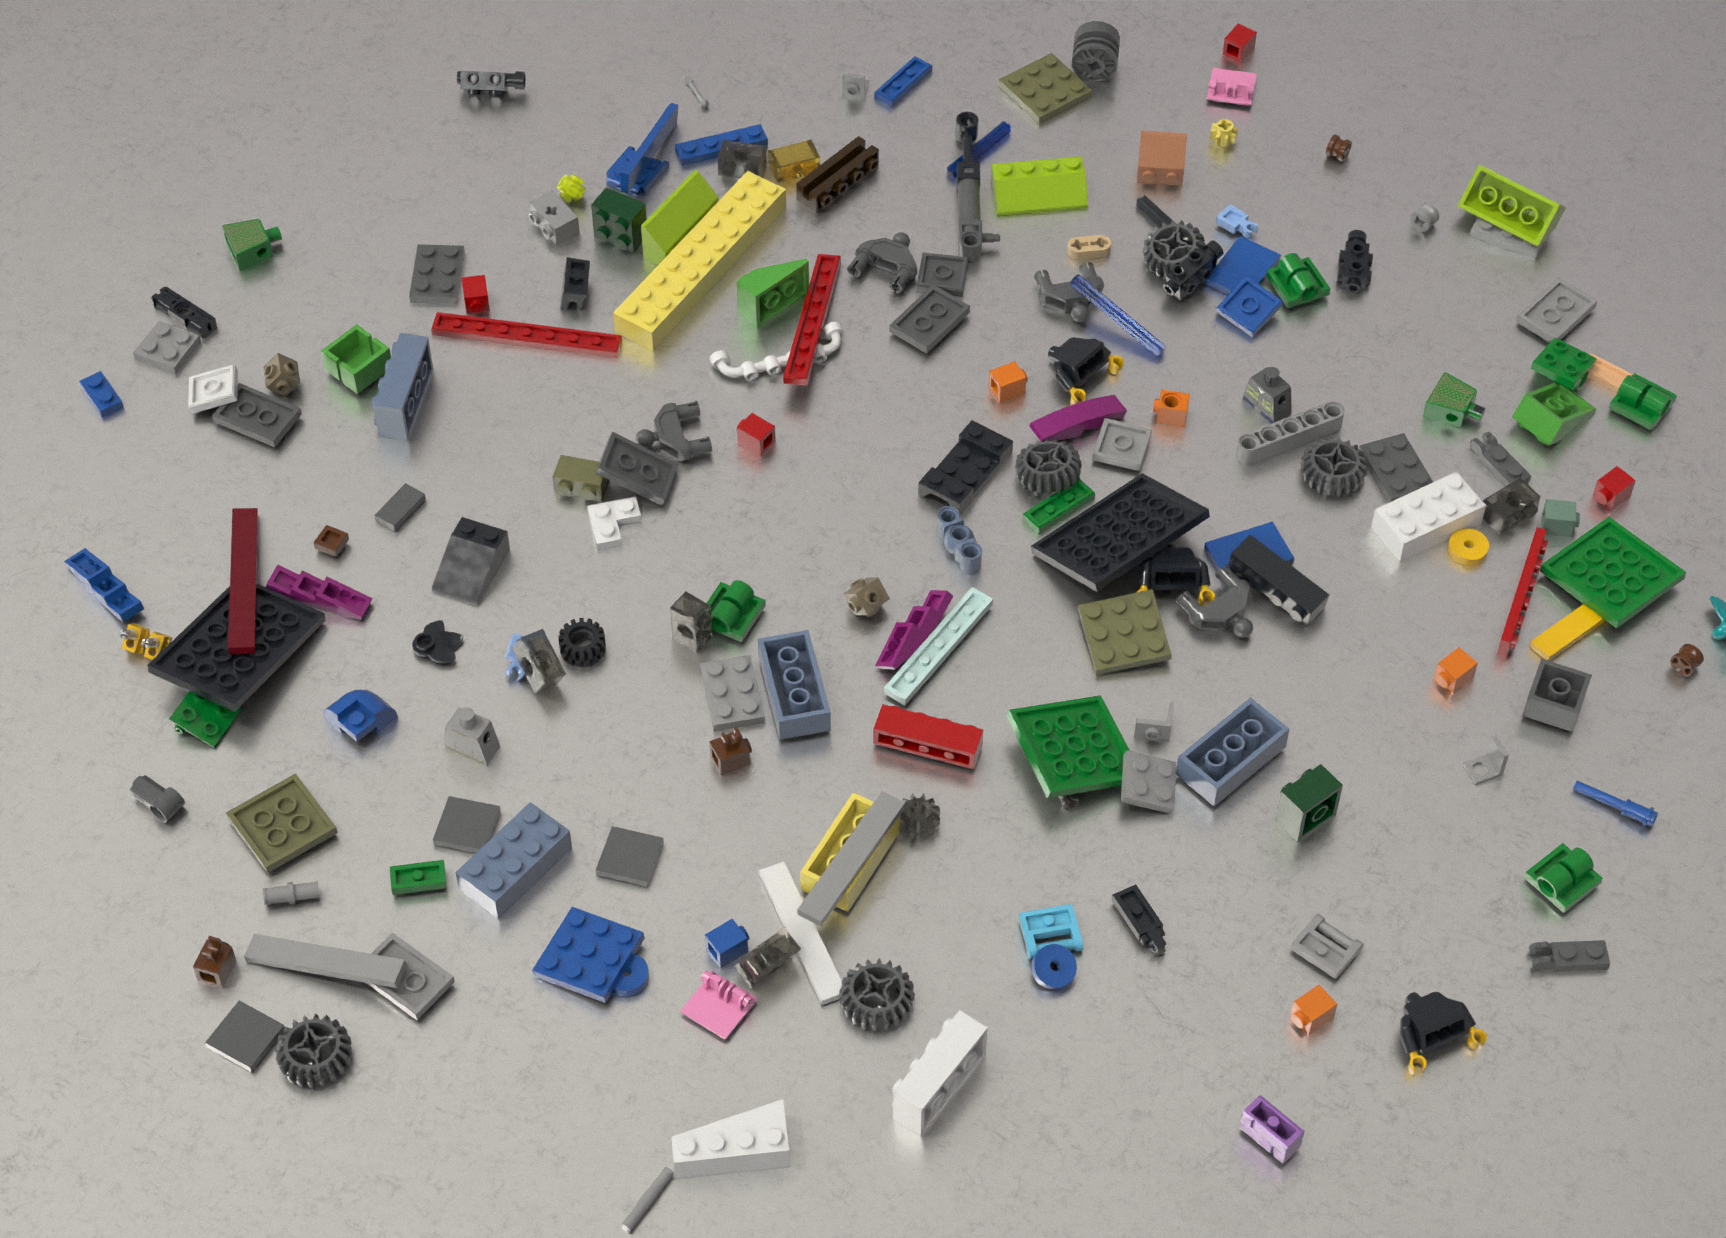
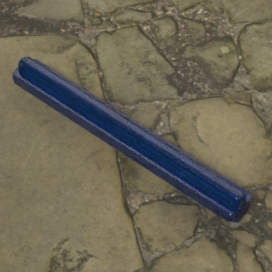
M1077 274L1071 280L1070 285L1155 356L1158 357L1164 352L1166 346L1081 275Z

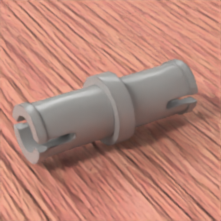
M318 881L294 885L293 882H289L287 886L263 888L264 904L282 902L295 904V901L320 898Z

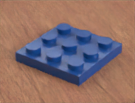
M571 907L532 969L533 976L606 1003L621 975H623L628 964L644 941V933Z

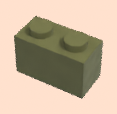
M560 455L552 477L554 493L597 501L603 500L609 480L595 473L599 461Z

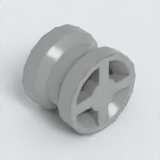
M1423 203L1418 210L1410 215V222L1416 230L1426 232L1432 224L1439 220V212L1434 205Z

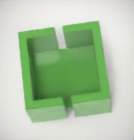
M358 324L321 350L325 370L339 381L342 379L343 384L357 394L385 374L386 361L391 359L390 348L374 337L372 339V335Z

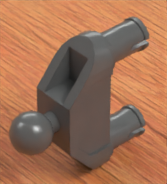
M899 232L893 236L892 240L880 238L862 243L856 249V257L847 267V271L852 276L856 272L855 277H859L866 265L870 264L896 274L889 282V287L895 292L899 286L896 293L902 292L907 282L913 280L918 273L915 260L908 249L910 245L909 236L906 233Z
M1086 262L1079 266V271L1083 277L1081 280L1052 284L1047 270H1043L1044 277L1041 274V270L1034 274V279L1039 288L1037 294L1040 302L1055 311L1064 314L1071 313L1072 319L1076 322L1087 320L1089 308L1102 293L1104 282L1101 277L1097 276L1092 262H1088L1089 269Z
M698 401L676 405V403L665 404L654 419L655 432L642 429L636 434L637 444L649 448L657 441L660 452L677 461H686L692 455L712 452L709 436L688 441L685 439L680 425V419L700 416Z
M1228 565L1223 566L1225 570L1220 568L1215 574V577L1228 588V591L1207 605L1201 606L1189 591H1185L1184 595L1181 594L1177 598L1176 603L1190 616V623L1198 629L1225 631L1233 626L1235 635L1241 638L1248 637L1253 631L1252 622L1244 618L1250 584L1246 580H1240Z

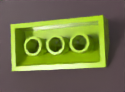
M1082 156L991 164L990 184L997 216L1088 208L1086 171Z
M1478 165L1457 205L1538 247L1556 228L1566 209L1565 206L1481 165Z
M694 170L641 225L644 259L659 265L719 202V197L699 171Z

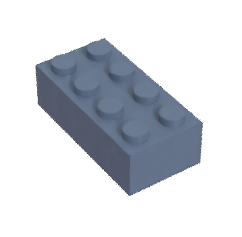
M400 333L397 342H394L392 345V356L390 360L386 361L385 375L379 380L377 396L372 398L371 409L375 412L374 425L378 428L379 437L407 441L432 375L433 363L428 337Z
M804 630L758 639V658L779 739L830 731L831 712L809 631Z
M1250 697L1178 756L1176 775L1210 804L1216 806L1286 747L1290 729Z
M530 802L456 871L459 890L499 919L572 849L570 830Z

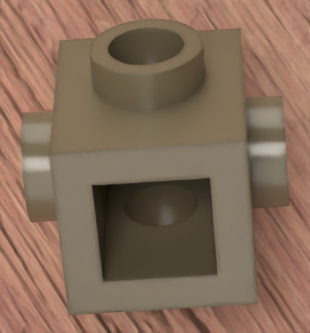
M277 353L263 367L266 388L272 392L286 397L300 384L298 362Z
M878 577L856 580L850 585L851 589L844 593L850 611L855 615H866L867 617L876 614L880 610L879 607L890 600Z

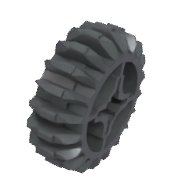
M1172 220L1170 225H1166L1163 222L1162 228L1155 227L1154 233H1148V239L1144 240L1143 255L1145 263L1149 266L1151 272H1156L1158 277L1164 275L1166 278L1172 271L1173 266L1182 263L1193 250L1199 248L1204 251L1206 244L1204 243V236L1200 234V230L1197 227L1193 228L1191 223L1185 225L1182 220L1175 224Z
M1329 437L1327 441L1320 438L1318 443L1312 442L1310 447H1306L1301 458L1300 471L1304 482L1309 483L1310 489L1317 488L1318 494L1324 491L1327 493V496L1331 493H1335L1337 497L1341 493L1348 496L1350 490L1356 492L1358 486H1362L1367 475V459L1364 458V451H1358V445L1351 446L1350 440L1343 442L1340 437L1337 440Z
M1046 438L1045 442L1037 440L1035 445L1028 444L1027 449H1021V453L1017 455L1015 473L1019 483L1023 485L1024 489L1029 488L1031 493L1038 491L1040 495L1044 492H1048L1051 495V492L1056 491L1060 494L1061 489L1069 490L1070 485H1076V480L1080 478L1082 464L1078 450H1075L1073 445H1067L1066 441L1058 443L1057 439L1048 441Z
M880 958L876 961V964H872L867 959L866 966L857 963L855 970L849 969L847 977H843V987L839 990V996L841 997L840 1005L842 1008H845L846 1017L852 1016L854 1024L861 1021L863 1029L868 1025H872L874 1031L877 1030L878 1026H883L887 1030L889 1023L897 1027L899 1019L905 1020L907 1012H911L913 1008L912 1002L915 999L914 985L912 981H909L908 972L902 973L900 965L892 968L891 960L885 965L882 964ZM863 985L865 990L856 998V991ZM898 992L899 997L893 1004H890L889 999L893 997L894 993Z
M315 1013L313 1019L308 1020L304 1015L303 1021L300 1023L293 1019V1028L284 1027V1035L278 1036L279 1044L275 1047L276 1062L281 1073L287 1075L291 1083L296 1080L297 1084L302 1087L308 1082L309 1087L313 1088L315 1082H319L324 1087L326 1079L335 1081V1073L343 1075V1066H349V1057L352 1056L353 1051L347 1029L344 1026H340L337 1019L331 1021L330 1017L326 1015L320 1020L319 1016ZM311 1045H314L316 1057L313 1055Z

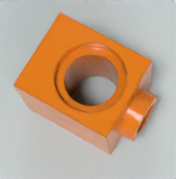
M1161 389L1160 399H1155L1153 413H1157L1156 423L1185 428L1190 394Z

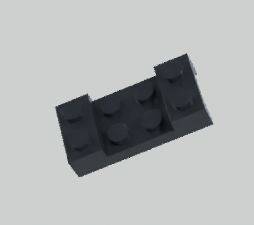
M971 420L959 434L958 443L936 469L931 467L919 481L918 495L924 497L932 493L946 500L961 515L1011 456L1013 440Z

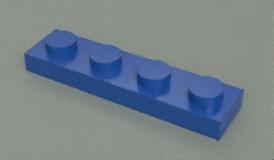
M758 124L675 144V152L681 166L768 146V138L762 125Z

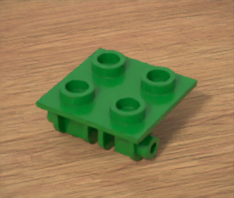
M189 691L169 720L174 723V731L178 734L189 732L214 748L241 710V707L234 712Z

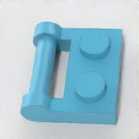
M1072 904L1019 913L1018 919L1029 960H1032L1041 948L1050 944L1062 945L1068 950H1074V952L1083 951V941ZM1066 934L1071 935V939L1038 945L1035 943L1037 939Z

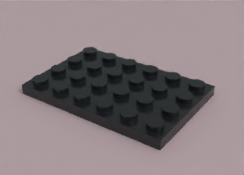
M1142 473L1031 545V551L1033 555L1098 592L1210 517L1209 509Z
M256 583L255 654H228L229 586L147 665L148 673L235 712L325 622V613Z

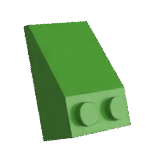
M801 259L758 268L747 275H743L737 281L738 314L757 329L805 297L809 287V261Z
M1555 382L1526 393L1512 418L1518 422L1521 428L1529 430L1536 435L1538 441L1550 446L1561 441L1595 413L1596 408L1571 389Z

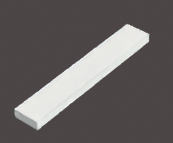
M781 862L759 870V876L821 1006L841 999L839 990L843 987L842 980L815 924L797 915V909L803 900L785 863Z

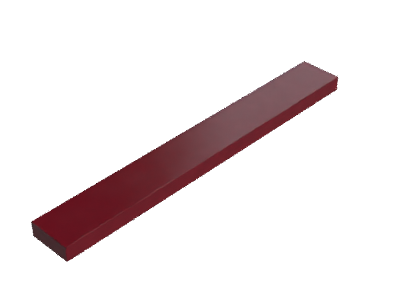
M232 508L228 654H255L258 508Z

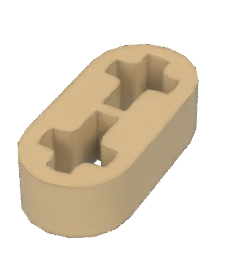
M1104 235L1072 238L1068 242L1067 255L1073 260L1105 258L1110 254L1111 240Z

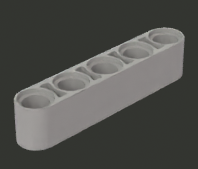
M1331 401L1243 434L1238 439L1236 460L1241 465L1251 466L1317 441L1320 438L1335 434L1342 428L1345 409L1342 404Z

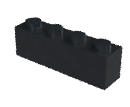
M1249 535L1231 553L1228 566L1237 576L1243 577L1255 590L1261 591L1269 597L1273 604L1282 607L1290 613L1294 620L1308 626L1325 608L1330 594L1252 535Z

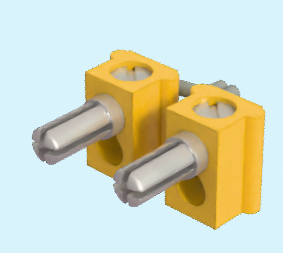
M135 623L128 624L127 630L120 631V633L124 634H119V637L124 639L122 649L143 654L146 647L144 657L151 660L171 643L172 637L156 631L149 634V628Z

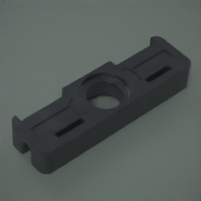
M168 287L161 288L160 294L155 293L151 297L154 307L157 306L167 312L170 318L185 328L190 327L201 335V338H206L217 329L215 317ZM182 310H190L186 315L178 314Z

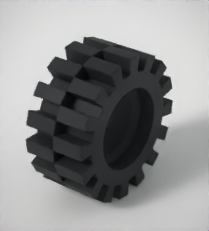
M579 618L577 623L573 619L570 620L571 625L568 623L564 624V629L559 631L558 640L560 654L565 661L568 659V664L573 665L576 662V667H581V663H585V667L590 666L589 661L595 664L598 662L597 657L602 659L603 652L605 653L606 651L605 633L598 622L593 624L592 619L588 618L587 622H584V618ZM580 638L592 640L589 645L582 647L572 644Z

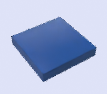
M1245 276L1216 307V312L1251 337H1254L1283 306V301Z

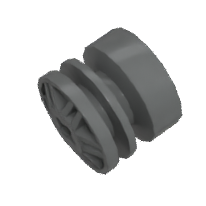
M1102 21L1087 22L1077 29L1074 37L1071 66L1080 78L1098 82L1107 80L1117 71L1120 46L1118 30Z

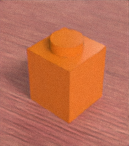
M1015 361L989 371V388L999 403L1025 394L1026 383L1028 382L1027 374L1024 369L1019 368Z
M1458 647L1437 664L1434 679L1441 687L1454 694L1474 678L1478 662Z
M1317 985L1293 1002L1292 1020L1298 1028H1303L1310 1035L1334 1018L1337 1003L1320 985Z

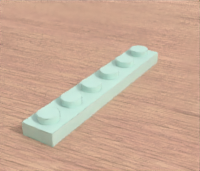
M972 587L886 684L884 694L905 706L993 605V598Z

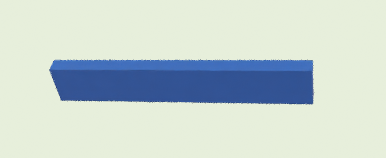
M669 104L621 172V192L627 194L630 192L676 126L678 104Z

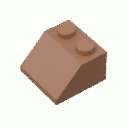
M1141 131L1137 183L1182 186L1187 134Z

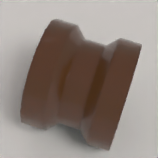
M1334 134L1327 145L1325 154L1329 157L1335 156L1339 161L1344 162L1351 150L1352 141L1348 139L1342 140L1340 136Z
M1684 644L1679 649V653L1671 657L1670 663L1678 674L1690 676L1695 671V667L1703 663L1704 656L1696 646Z

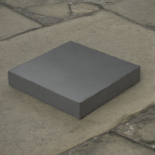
M923 252L916 292L924 293L934 284L953 296L963 297L969 257Z
M449 796L433 837V844L477 853L492 837L501 812L500 806Z
M612 826L596 867V875L648 887L664 843L663 838Z
M239 1000L206 1040L205 1044L210 1050L252 1072L278 1040V1036L283 1034L285 1026Z

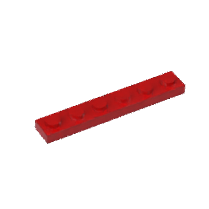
M1536 527L1500 640L1497 656L1507 658L1509 649L1515 650L1519 635L1514 633L1516 629L1521 630L1525 616L1520 614L1522 610L1527 611L1531 597L1526 595L1527 592H1533L1537 578L1532 576L1533 573H1539L1543 560L1538 557L1539 554H1545L1548 541L1544 540L1545 529Z

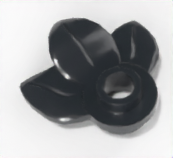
M442 620L435 621L426 625L424 631L416 635L412 643L413 651L422 657L429 656L435 662H451L456 659L453 651L461 645L463 635L445 631L444 622Z

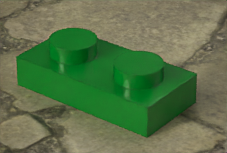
M444 860L390 866L392 895L447 888Z

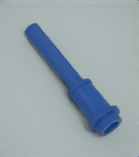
M1578 780L1573 787V790L1621 810V815L1643 823V827L1647 825L1652 827L1658 816V812L1654 811L1653 807L1649 809L1629 799L1623 801Z

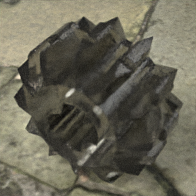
M913 793L910 796V800L903 798L902 801L905 802V809L900 814L902 834L910 833L912 840L916 835H920L923 839L926 837V833L933 835L935 827L940 825V808L935 805L934 799L926 800L924 793L920 798H916Z

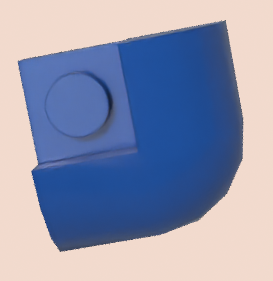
M353 690L348 692L323 710L324 718L340 733L345 731L356 742L373 729L379 732L398 718L396 711L388 703L369 690Z

